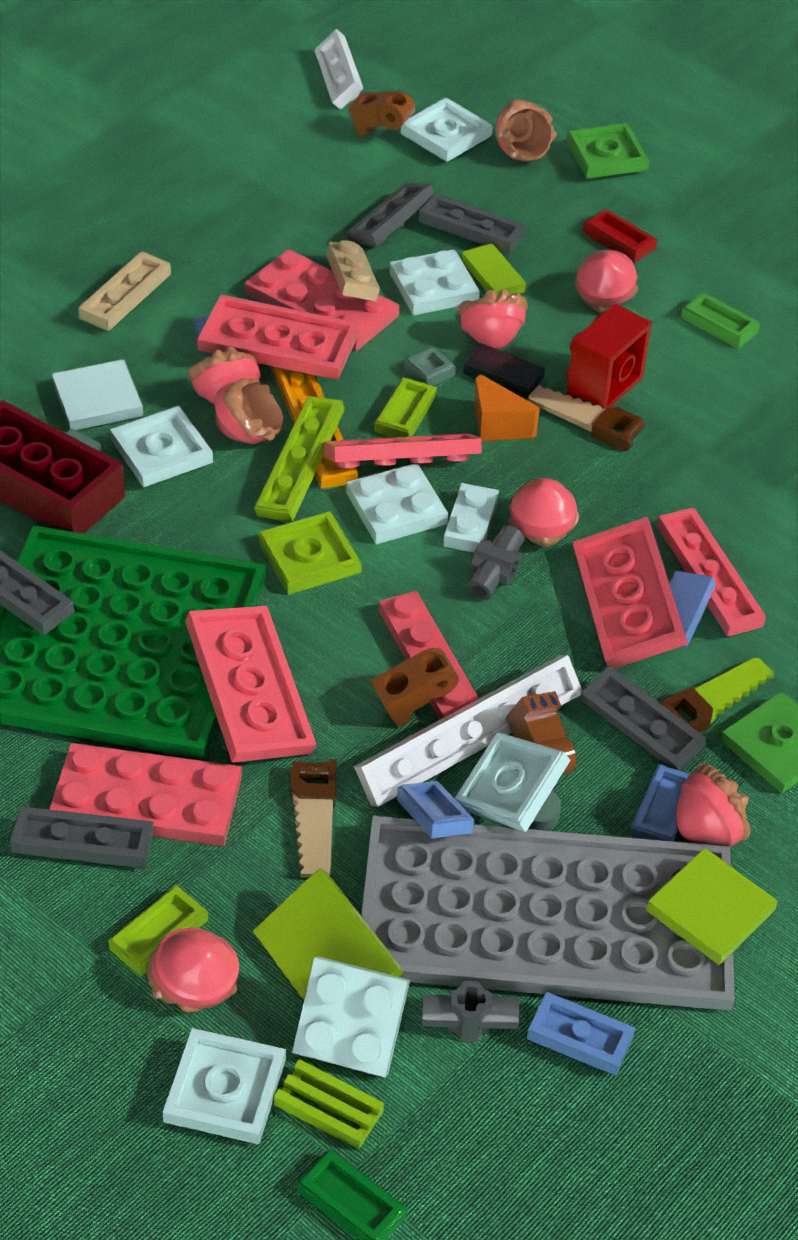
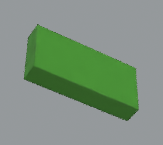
M704 292L684 306L681 312V318L737 349L759 332L760 322Z

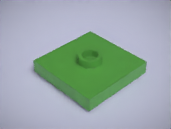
M628 123L567 131L566 142L586 179L646 171L649 169L650 160Z
M781 691L722 731L720 741L783 794L798 783V705Z

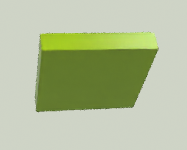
M331 511L258 532V543L287 595L362 573V563Z
M704 848L648 901L646 911L716 964L720 965L776 910L778 900Z

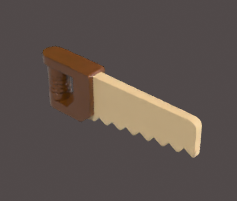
M538 385L528 397V401L590 431L591 437L622 451H628L632 447V440L645 427V422L641 417L619 407L602 409L600 405L593 406L591 402H582L580 398L573 399L571 395L563 396L560 391L553 392L551 388L543 389L541 385ZM616 427H624L620 432L613 430Z
M329 759V762L318 763L292 761L291 800H293V805H295L294 814L297 816L295 818V824L298 826L296 828V835L299 837L297 839V845L300 847L298 856L301 858L299 860V867L302 868L300 878H309L319 868L326 871L330 876L332 817L336 798L337 759ZM302 779L328 780V784L306 783Z

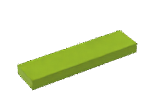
M307 396L254 507L257 517L293 522L324 456V441H331L345 411L343 400Z

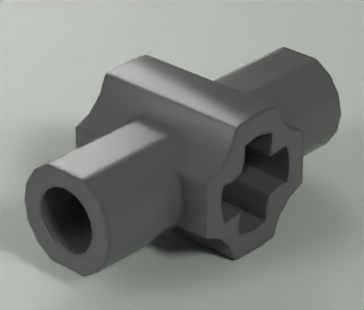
M509 525L504 526L493 542L481 540L478 544L471 562V572L474 574L467 585L468 591L474 597L488 600L499 583L506 586L512 584L521 563L522 553L518 551L525 540L523 533L519 529Z
M463 981L459 988L451 991V995H422L421 1024L426 1027H448V1031L457 1035L460 1042L474 1043L483 1034L488 1033L489 1028L518 1029L519 998L492 997V992L485 990L479 981Z

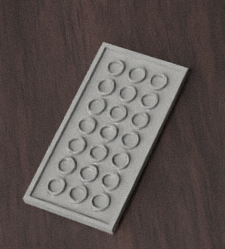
M372 816L361 917L404 970V973L399 977L409 979L412 983L460 987L463 981H479L484 989L537 994L549 992L559 996L732 1011L735 1001L733 953L718 965L646 911L648 901L704 848L731 866L730 846L533 829L523 832L509 827L475 824L473 825L472 834L431 839L414 819Z

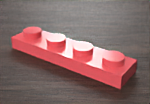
M469 433L324 441V457L337 462V467L342 468L359 467L362 460H373L374 465H395L396 458H410L411 463L433 462V456H446L448 461L469 460V454H482V438Z
M692 507L659 516L657 528L685 572L713 576L716 586L707 606L726 636L729 637L764 627L766 615L695 508Z
M417 590L379 601V613L405 660L424 650L438 648L445 653L457 673L459 681L454 690L443 697L433 698L429 702L439 720L479 699Z

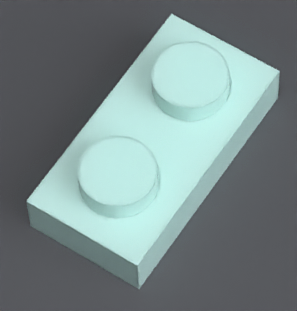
M461 483L444 534L443 547L475 553L480 541L487 539L498 503L499 490Z

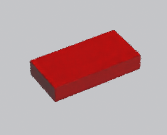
M607 209L583 224L582 233L611 250L625 254L633 263L656 249L657 239Z

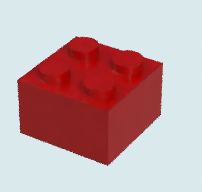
M616 303L603 314H598L593 323L583 332L579 331L576 333L570 343V351L572 353L570 366L566 373V378L568 379L566 395H571L573 399L580 398L582 402H591L593 406L600 405L602 409L611 408L644 377L652 321Z

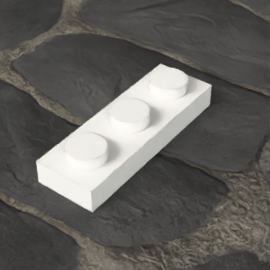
M335 29L314 51L331 101L339 109H342L349 102L355 100L364 88L346 38Z

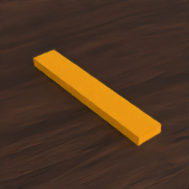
M270 366L293 424H295L307 396L325 398L315 375ZM338 426L331 441L343 440ZM323 456L315 476L320 488L326 489L346 485V482L358 479V472L356 467H337V462Z

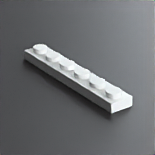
M559 655L354 766L370 806L379 807L397 797L398 786L424 782L484 749L490 744L497 732L506 735L513 733L506 716L521 697L556 691L561 705L581 695L582 688L569 656Z

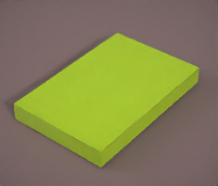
M321 868L311 875L253 930L254 934L303 1000L305 999L313 961L317 956L397 977L404 973L401 966L333 879Z

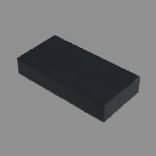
M481 343L464 363L463 373L474 378L481 374L511 392L528 399L529 395L544 379L545 368Z

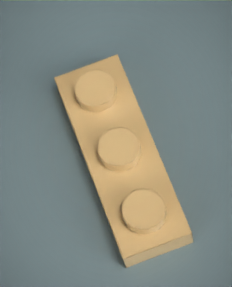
M342 240L340 243L329 242L326 256L341 294L377 301L380 287L363 249L358 244L347 240Z
M141 251L78 307L79 319L110 331L171 275L170 263Z

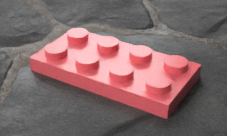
M290 249L245 282V294L261 303L358 322L359 335L352 348L355 352L399 316V304L379 294L377 301L342 295L332 270Z
M220 295L197 339L198 351L213 354L218 349L224 353L227 346L231 345L238 352L253 355L256 362L260 364L339 380L359 335V323Z
M648 516L572 542L607 666L615 669L688 645Z
M254 606L189 611L185 623L232 763L312 754L317 744L268 607Z
M71 743L50 810L153 821V837L225 847L242 779V766Z

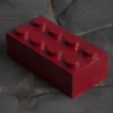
M4 400L0 402L1 502L48 528L84 534L125 498L123 463Z

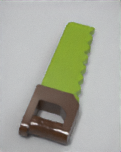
M755 657L695 689L688 687L660 702V704L696 731L702 733L710 728V723L716 720L717 714H723L725 708H732L733 702H740L741 697L748 696L750 690H757L758 684H765L767 678L774 677V672L762 660ZM682 708L693 720L687 722L677 710Z

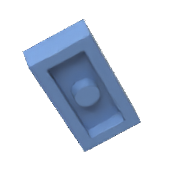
M546 992L528 1029L527 1039L617 1076L634 1038L635 1027Z

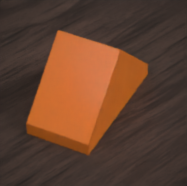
M481 374L476 377L474 410L479 438H482V441L533 439L537 436L540 407Z

